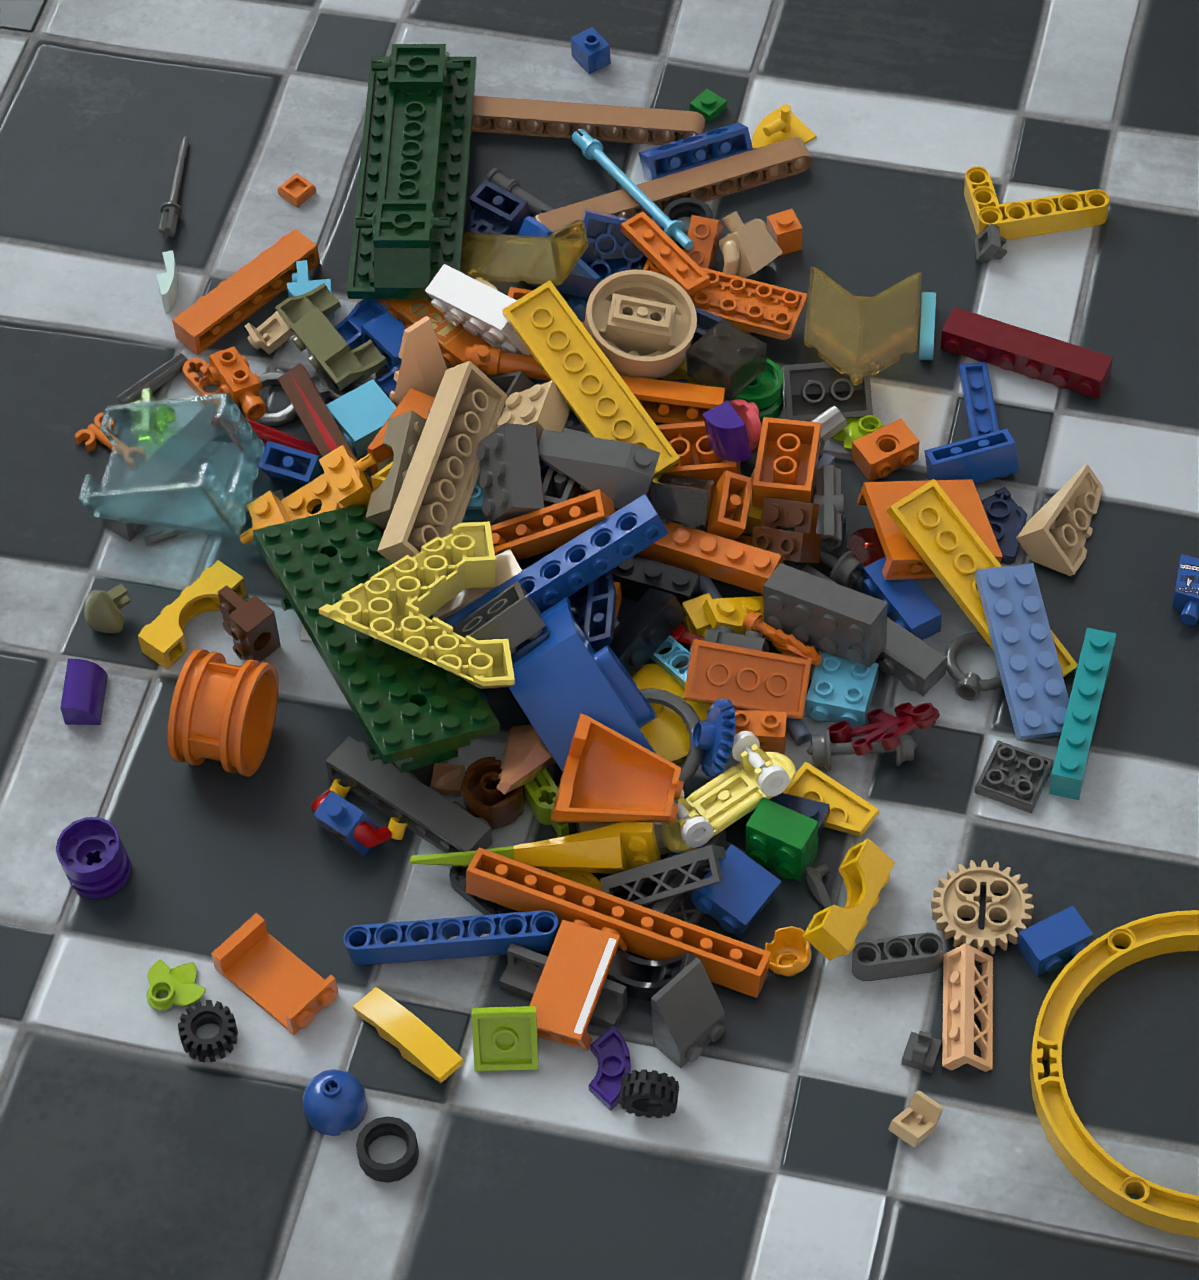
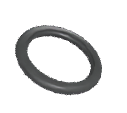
M654 688L640 689L649 703L661 704L672 709L686 724L689 732L690 748L688 757L681 767L679 777L680 781H684L683 786H685L695 775L703 758L704 749L694 748L692 744L693 730L695 724L700 721V718L692 706L678 695Z

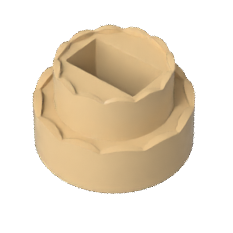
M625 270L606 277L593 289L587 302L584 327L619 375L658 379L675 371L685 360L696 330L697 314L690 296L672 279L648 270Z

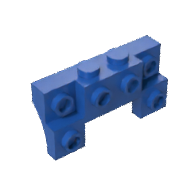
M363 299L334 328L348 343L351 350L371 339L374 346L384 355L388 362L384 367L389 372L377 379V385L389 398L390 392L395 391L397 384L393 378L395 372L400 370L402 360L398 355L406 328L401 320L396 319L376 299Z

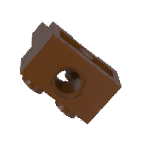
M764 497L760 526H754L752 546L780 554L782 559L786 561L819 563L822 534L816 533L819 504ZM783 526V527H790V528H795V529H794V531H788V529L781 528V527Z
M227 585L218 591L219 609L224 620L222 625L226 632L232 636L234 642L233 651L241 660L253 659L261 662L281 646L275 613L256 595L244 601Z

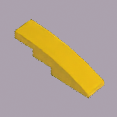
M377 987L353 1006L356 1015L374 1026L380 1037L397 1047L404 1059L440 1083L465 1063L459 1054L419 1018Z

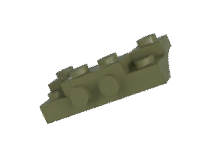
M325 283L303 295L288 297L275 308L279 316L295 334L292 340L301 352L306 350L310 355L307 359L316 371L322 369L326 376H329L341 391L360 376L367 379L388 364L384 355L374 346L371 339L353 350L350 349L348 343L326 318L340 308L341 304L329 291Z

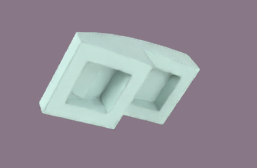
M173 250L162 252L166 273L156 275L165 313L171 311L178 292V274Z

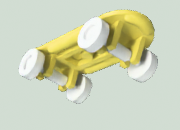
M750 731L737 733L734 736L731 755L740 763L730 767L691 793L686 799H684V791L682 789L680 798H674L673 804L678 805L674 823L663 822L661 827V839L665 847L675 853L695 850L756 809L763 797L769 800L781 794L793 782L796 776V768L792 760L778 752H764L759 748L760 742L758 738Z

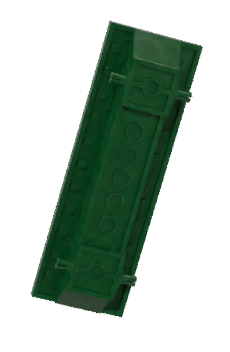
M392 44V51L389 57H371L347 286L348 299H432L425 290L444 264L461 272L477 71L476 57H450V53L446 52V44Z
M364 504L359 506L351 505L346 509L341 508L253 530V540L287 597L281 599L282 609L284 611L295 610L374 748L367 749L368 758L371 762L377 759H381L383 764L395 762L402 773L458 757V748L471 745V740L500 732L499 721L475 685L437 665L319 614V608L327 603L334 605L342 600V594L360 583L364 584L370 580V577L392 565L390 561L377 551L383 535L377 525L366 518L367 509Z

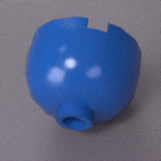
M337 1069L326 1070L314 1076L306 1085L302 1099L304 1115L311 1128L320 1134L338 1136L340 1132L356 1129L364 1120L368 1108L365 1090L357 1077L347 1071Z

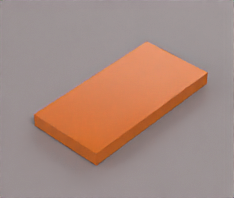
M693 639L683 700L712 705L717 699H729L734 709L787 712V718L802 720L812 660Z

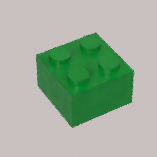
M763 797L746 824V855L760 866L772 869L786 879L802 882L806 875V865L811 866L818 855L819 821Z

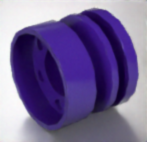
M84 817L72 822L60 834L57 840L56 854L71 887L79 895L90 899L105 898L115 894L126 884L131 873V862L117 829L108 820L99 817Z

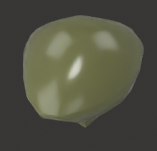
M122 583L108 592L93 590L87 596L84 618L87 625L96 632L117 634L122 631L124 616L120 609L131 603L127 596L128 591Z

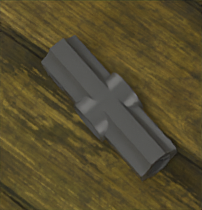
M823 465L821 468L816 469L815 474L816 494H814V503L819 504L816 533L822 534L821 548L823 550H834L841 546L842 543L841 520H843L844 496L841 494V469L836 468L834 465Z

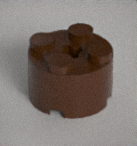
M484 757L473 762L465 771L462 781L464 807L468 813L474 817L485 819L489 823L491 830H494L496 827L512 823L523 814L525 808L524 785L503 794L496 788L500 782L499 774L503 770L500 768L502 760H496L495 757Z

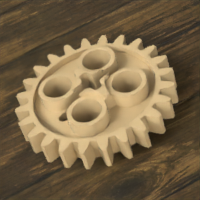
M971 860L968 869L962 864H958L957 874L950 869L947 870V879L940 877L938 887H934V898L931 901V909H933L932 920H937V931L944 930L943 939L947 940L954 937L953 946L955 948L961 943H966L977 947L982 952L984 947H988L991 954L995 953V946L997 945L1006 951L1008 941L1015 945L1018 944L1019 932L1031 926L1034 905H1031L1033 895L1027 894L1028 884H1020V874L1010 877V867L1000 871L999 862H996L992 868L988 867L986 860H983L981 867H977L975 862ZM984 884L986 885L984 929L980 930L978 928L980 885ZM963 891H970L972 894H965ZM994 893H1001L1003 896H996ZM961 918H969L971 920L963 921ZM993 920H1000L1002 923H994Z

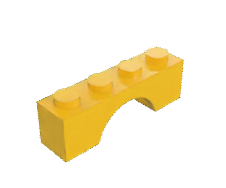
M219 560L211 567L206 568L201 576L191 586H187L172 604L163 608L155 620L142 628L138 635L142 653L168 670L188 651L183 634L188 622L199 614L209 611H220L218 591L226 585L243 599L247 595L244 577Z
M870 839L851 847L838 869L847 890L845 907L832 905L814 914L803 935L829 961L841 955L846 956L855 948V939L858 933L867 925L868 920L866 918L870 910L879 902L878 895L891 878L889 873L895 862Z

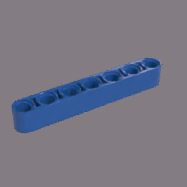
M531 911L356 925L345 932L343 940L353 963L357 965H373L507 954V949L511 943L534 952L550 951L560 925L557 916L551 911ZM546 929H551L549 932H542ZM519 931L518 934L510 935V934H512L513 932ZM483 934H489L486 937H480ZM458 936V937L455 938V939L448 940V939H450L451 937Z

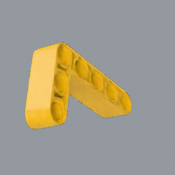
M974 166L965 173L964 197L977 236L990 223L999 227L1001 237L1011 240L1099 226L1104 224L1108 217L1109 195L1100 189L999 204L990 174L985 168Z

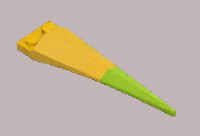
M620 822L568 836L514 846L485 849L544 871L617 874L661 860L653 822ZM477 850L413 855L410 857L409 864L469 867Z

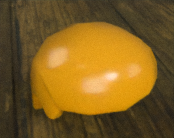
M793 926L779 928L775 931L772 942L765 944V950L771 952L769 965L771 971L788 977L794 976L808 967L812 958L811 943L803 937L805 933L803 929Z

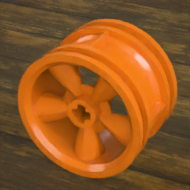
M204 649L194 650L183 665L171 702L168 721V748L171 758L176 762H187L195 766L202 764L206 759L220 761L223 769L228 773H239L247 777L252 776L258 770L265 757L275 725L279 699V678L275 665L249 659L242 666L227 664L224 655L219 652L209 653Z

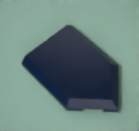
M1006 487L995 491L994 495L980 500L1003 556L1000 563L1010 565L1016 561L1020 546L1016 537L1025 526L1027 513L1015 503Z

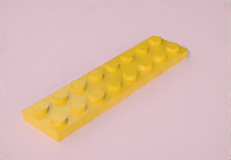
M550 280L502 309L503 316L550 381L553 380L568 406L587 432L592 434V437L633 443L660 452L652 479L680 462L678 454Z
M933 479L890 506L886 512L993 650L974 574L978 569L1002 566L940 485ZM1051 630L1064 678L1076 670L1078 664Z

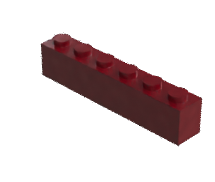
M954 307L941 333V349L947 350L950 353L966 356L978 362H987L1003 370L1013 371L1032 379H1038L1057 387L1081 393L1085 396L1100 399L1111 376L1112 356Z

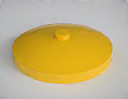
M658 664L643 665L632 678L639 689L654 688L666 690L683 699L685 688ZM685 700L692 706L700 721H704L707 718V712L711 709V704ZM650 703L657 718L640 728V730L657 755L677 766L684 764L690 748V738L686 724L672 709L661 704Z

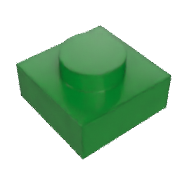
M705 89L690 102V111L702 114L709 123L727 109V100L709 89Z

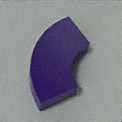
M614 1025L590 1044V1050L598 1062L596 1076L588 1085L589 1091L610 1111L619 1103L622 1077L626 1073H631L628 1046Z

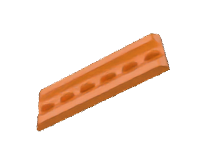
M650 259L647 260L643 270L657 272L666 276ZM700 267L710 276V285L690 296L695 307L727 320L729 327L780 340L791 338L798 318L807 301L808 294Z

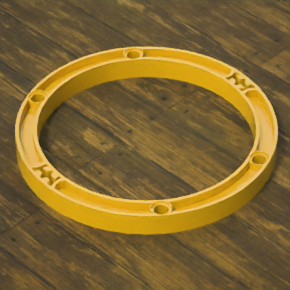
M1199 910L1155 914L1117 927L1094 940L1064 967L1050 987L1037 1017L1031 1050L1030 1080L1037 1116L1048 1141L1070 1173L1086 1189L1120 1213L1147 1226L1169 1233L1199 1238V1196L1155 1184L1125 1168L1112 1158L1093 1139L1077 1116L1067 1093L1061 1061L1062 1044L1068 1026L1084 1000L1106 979L1125 967L1147 958L1181 951H1199ZM1116 946H1122L1126 949H1118ZM1043 1059H1044V1060H1048L1047 1066H1048L1049 1076H1048V1077H1045V1078H1043V1076H1044V1066H1043V1064H1042V1060H1043ZM1136 1194L1141 1198L1138 1200H1134L1129 1198L1127 1195Z

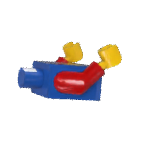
M335 779L330 789L318 796L311 804V810L314 813L313 816L318 826L364 857L372 847L385 843L391 838L402 840L408 825L407 823H399V818L391 817L388 827L378 828L365 812L345 800L351 787L341 786L339 784L340 779Z

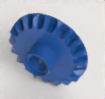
M717 699L707 712V718L704 721H698L693 730V747L704 749L701 768L705 775L715 778L723 773L731 755L735 736V710L729 699Z

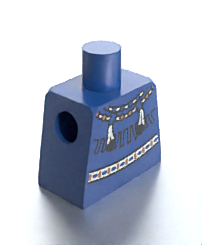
M1181 554L1173 608L1181 611L1180 620L1184 624L1191 626L1195 625L1199 619V559Z

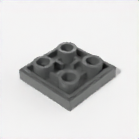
M997 740L978 779L974 793L1032 813L1053 769L1054 760Z

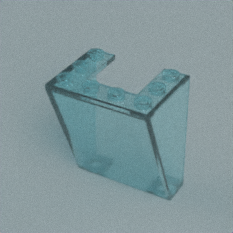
M228 393L110 405L106 407L100 429L113 445L101 487L91 474L85 475L79 495L80 501L93 517L229 538L240 537L242 526L246 520V505L252 499L254 482L258 477V465L265 450V445ZM111 419L114 422V432H112L110 426Z

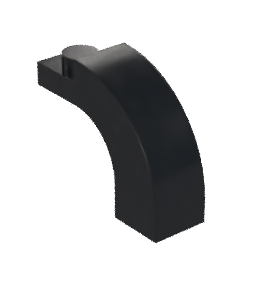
M617 948L606 979L627 986V997L651 1001V998L696 957L687 952L666 960L654 961L635 957Z

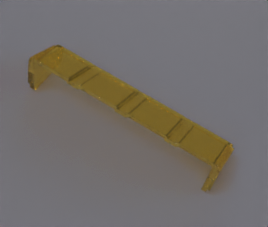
M575 220L552 233L550 237L464 232L461 273L473 279L481 277L487 281L518 283L524 280L530 284H544L550 280L553 285H561L588 247L584 222L582 220Z

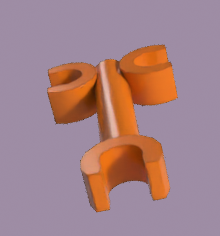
M103 412L95 416L94 424H90L87 429L79 430L75 434V441L78 445L82 441L88 440L85 442L88 452L96 448L97 440L124 458L126 467L130 471L136 470L134 459H140L143 462L147 460L145 452L141 448L130 449L109 435L116 430L115 420L112 419L109 423L103 424L106 421Z

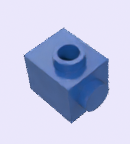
M593 27L571 37L572 57L588 74L611 64L610 45Z

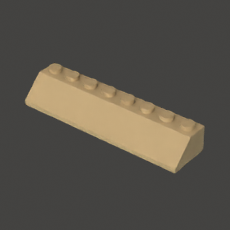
M471 361L445 370L377 550L392 564L406 555L410 557L421 552V546L438 536L444 538L451 533V528L462 523L481 471L480 461L476 454L478 443L496 430L497 422L508 397L504 391Z

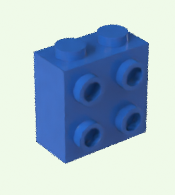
M731 844L725 851L727 859L719 861L724 882L694 890L690 900L700 912L709 914L716 919L725 931L741 937L776 894L781 880ZM711 869L703 879L713 877Z

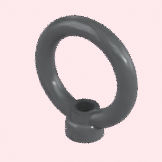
M979 632L967 633L955 638L945 651V656H947L946 670L950 677L957 682L956 693L966 700L977 699L980 691H991L1003 686L1000 674L994 678L982 680L975 673L968 672L964 674L956 663L957 653L963 647L971 644L989 646Z

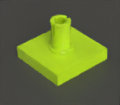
M536 1006L472 1008L474 1071L539 1070Z

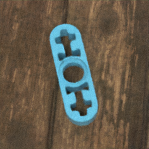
M922 292L919 360H933L935 292Z

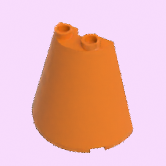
M580 713L557 790L551 821L556 823H674L678 811V805L673 804L674 798H680L684 781L679 780L681 767L591 717Z

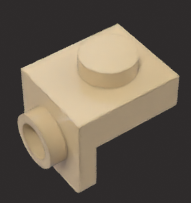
M277 311L258 328H255L250 323L245 325L250 334L247 337L249 342L257 350L262 348L269 355L294 335Z
M917 1091L914 1093L909 1107L891 1121L888 1130L915 1148L935 1131L943 1112V1106L921 1091Z

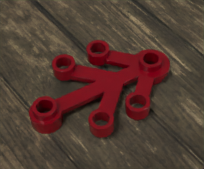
M907 702L895 707L896 716L888 714L879 708L867 714L869 725L851 728L848 721H839L830 725L827 729H829L831 743L852 742V737L868 734L852 743L855 754L862 756L873 750L871 743L878 739L881 740L885 750L898 747L901 744L899 737L916 727H919V729L932 727L935 725L940 713L937 708H934L932 703H922L913 707L911 703Z

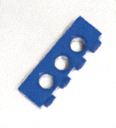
M738 122L638 153L644 178L651 181L753 150L748 127Z

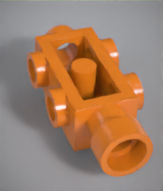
M234 346L209 355L207 375L212 384H219L222 400L224 402L230 401L233 407L242 405L243 413L250 420L261 418L267 410V406L259 397V390L262 389V384L259 376L256 373L253 374L249 369L246 357L244 355L241 356Z

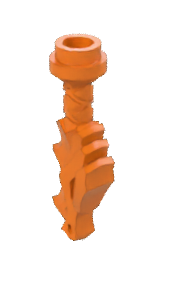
M750 611L746 615L742 623L746 631H755L767 636L772 640V645L782 652V655L812 660L811 664L815 667L821 663L823 658L820 653L816 652L814 646H805L793 634L787 635L781 628L775 629L767 625V623L763 622V615L759 612L754 613Z

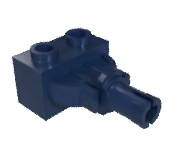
M487 180L482 182L469 198L472 212L470 215V225L464 231L467 237L466 242L463 244L462 253L464 266L470 263L479 250H490L495 243L503 242L509 237L517 238L524 219L528 216L532 217L527 201Z

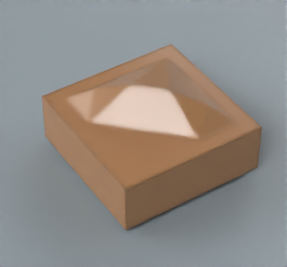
M435 763L431 786L438 789L442 795L461 796L465 765Z

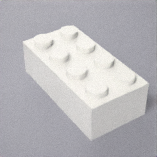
M444 264L425 290L433 299L431 304L441 312L446 313L444 318L455 326H458L459 323L462 324L463 328L474 336H477L478 333L481 334L482 338L493 346H496L497 343L501 344V347L506 352L530 355L531 353L502 314V309L517 300Z

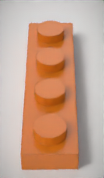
M643 211L621 223V232L668 278L678 283L689 296L710 285V276Z

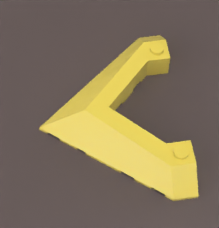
M490 521L459 523L451 528L449 535L444 538L438 536L421 546V552L412 557L406 555L370 577L369 581L364 584L360 583L342 594V600L334 605L327 603L319 608V614L437 665L480 689L511 687L515 685L508 639L476 640L469 635L464 638L453 632V627L436 617H433L432 620L428 618L464 589L495 587L496 558Z

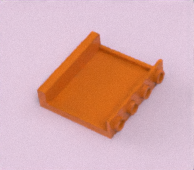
M973 479L936 480L1000 563L1003 556ZM931 480L864 482L857 504L867 505L886 556V562L882 569L885 580L937 578L886 512L890 506Z

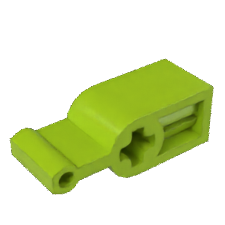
M544 768L535 779L524 784L525 800L540 823L553 826L557 833V838L568 836V823L551 821L558 788L547 769Z

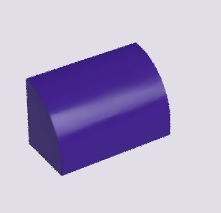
M729 401L703 413L710 448L718 457L732 462L745 461L752 458L746 426Z
M68 658L60 706L65 724L101 725L108 675L99 665L83 659Z

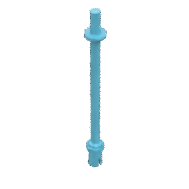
M578 129L583 136H580L575 131L572 135V141L582 150L584 157L588 160L595 159L665 229L664 232L674 242H678L686 251L691 250L694 247V242L685 234L686 225L681 220L672 221L602 152L603 145L599 140L593 139L585 129Z

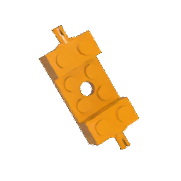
M341 445L319 459L325 472L324 474L280 501L271 491H268L252 501L246 507L252 517L253 527L238 535L241 542L246 546L253 541V530L341 508L346 509L351 505L359 506L364 504L366 509H368L370 496L373 491L363 471L377 463L373 455L369 453L360 460H357L344 445ZM318 504H322L321 510L316 514H312L313 508Z

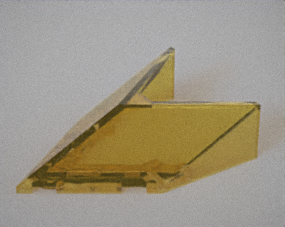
M811 267L804 345L808 348L815 347L818 350L819 357L839 373H847L850 376V382L855 386L862 383L863 377L868 374L874 376L900 361L901 354L905 352L912 354L917 351L922 273H915L874 297L853 296L817 267Z

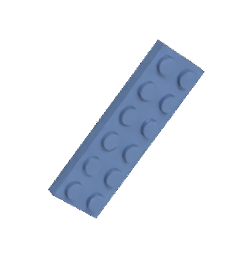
M1032 563L978 569L974 576L1016 739L1019 741L1059 736L1062 732L1069 697L1034 565Z

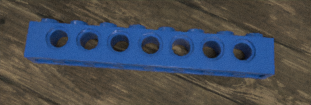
M644 494L443 620V622L454 627L517 581L520 582L542 613L564 597H569L669 534V531Z

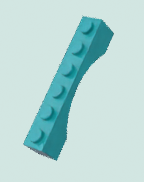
M1092 628L1086 629L1051 773L1049 794L1075 800L1080 798L1100 704L1114 655L1117 633Z

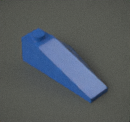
M530 216L525 218L510 252L513 264L511 269L514 276L518 280H523L534 287H539L550 280L560 293L588 299L593 289L601 282L600 276L579 257L574 260L567 250V245L562 241L556 243L550 237L551 231L544 224Z

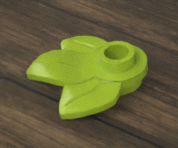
M873 415L845 418L848 426L831 438L837 442H844V449L852 450L853 441L884 426L881 420Z
M159 959L149 969L147 978L150 987L146 997L148 1004L155 1010H168L174 1005L183 1007L193 1005L206 992L203 986L195 984L197 971L194 962L170 969L164 961ZM160 995H168L163 999H158Z

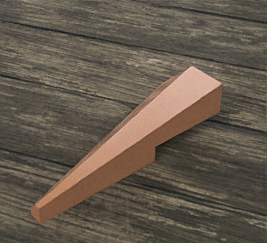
M532 724L513 726L507 732L509 737L505 741L507 747L503 751L500 767L503 770L499 774L500 782L496 787L503 794L535 779L542 769L556 762Z

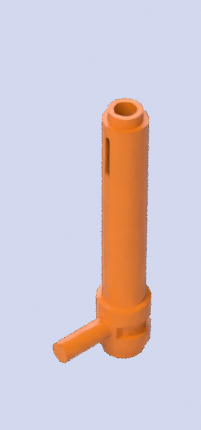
M474 344V346L467 345L464 363L471 361L480 371H486L487 375L497 376L501 373L523 371L530 379L550 381L533 356L502 351V348L492 346L491 349H488L487 346Z

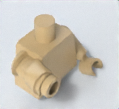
M737 211L722 219L730 232L719 240V246L724 258L723 273L746 278L783 253L767 231V226L763 220L755 218L744 224Z

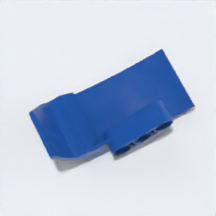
M567 596L543 611L541 615L546 626L542 628V633L533 640L526 639L518 645V649L511 655L515 685L509 687L562 772L580 713L591 717L656 753L640 730V728L657 718L656 713L612 649L607 645L595 653L573 618L570 600Z

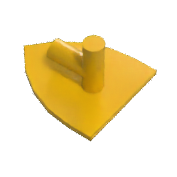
M784 104L764 117L758 124L752 136V147L756 149L793 137L801 138L804 144L817 138V136L791 112L790 105Z

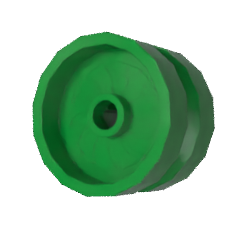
M744 356L733 360L725 366L721 374V386L725 388L724 402L735 399H742L747 403L754 402L759 409L758 417L761 426L763 417L779 418L783 410V372L778 364L760 356Z

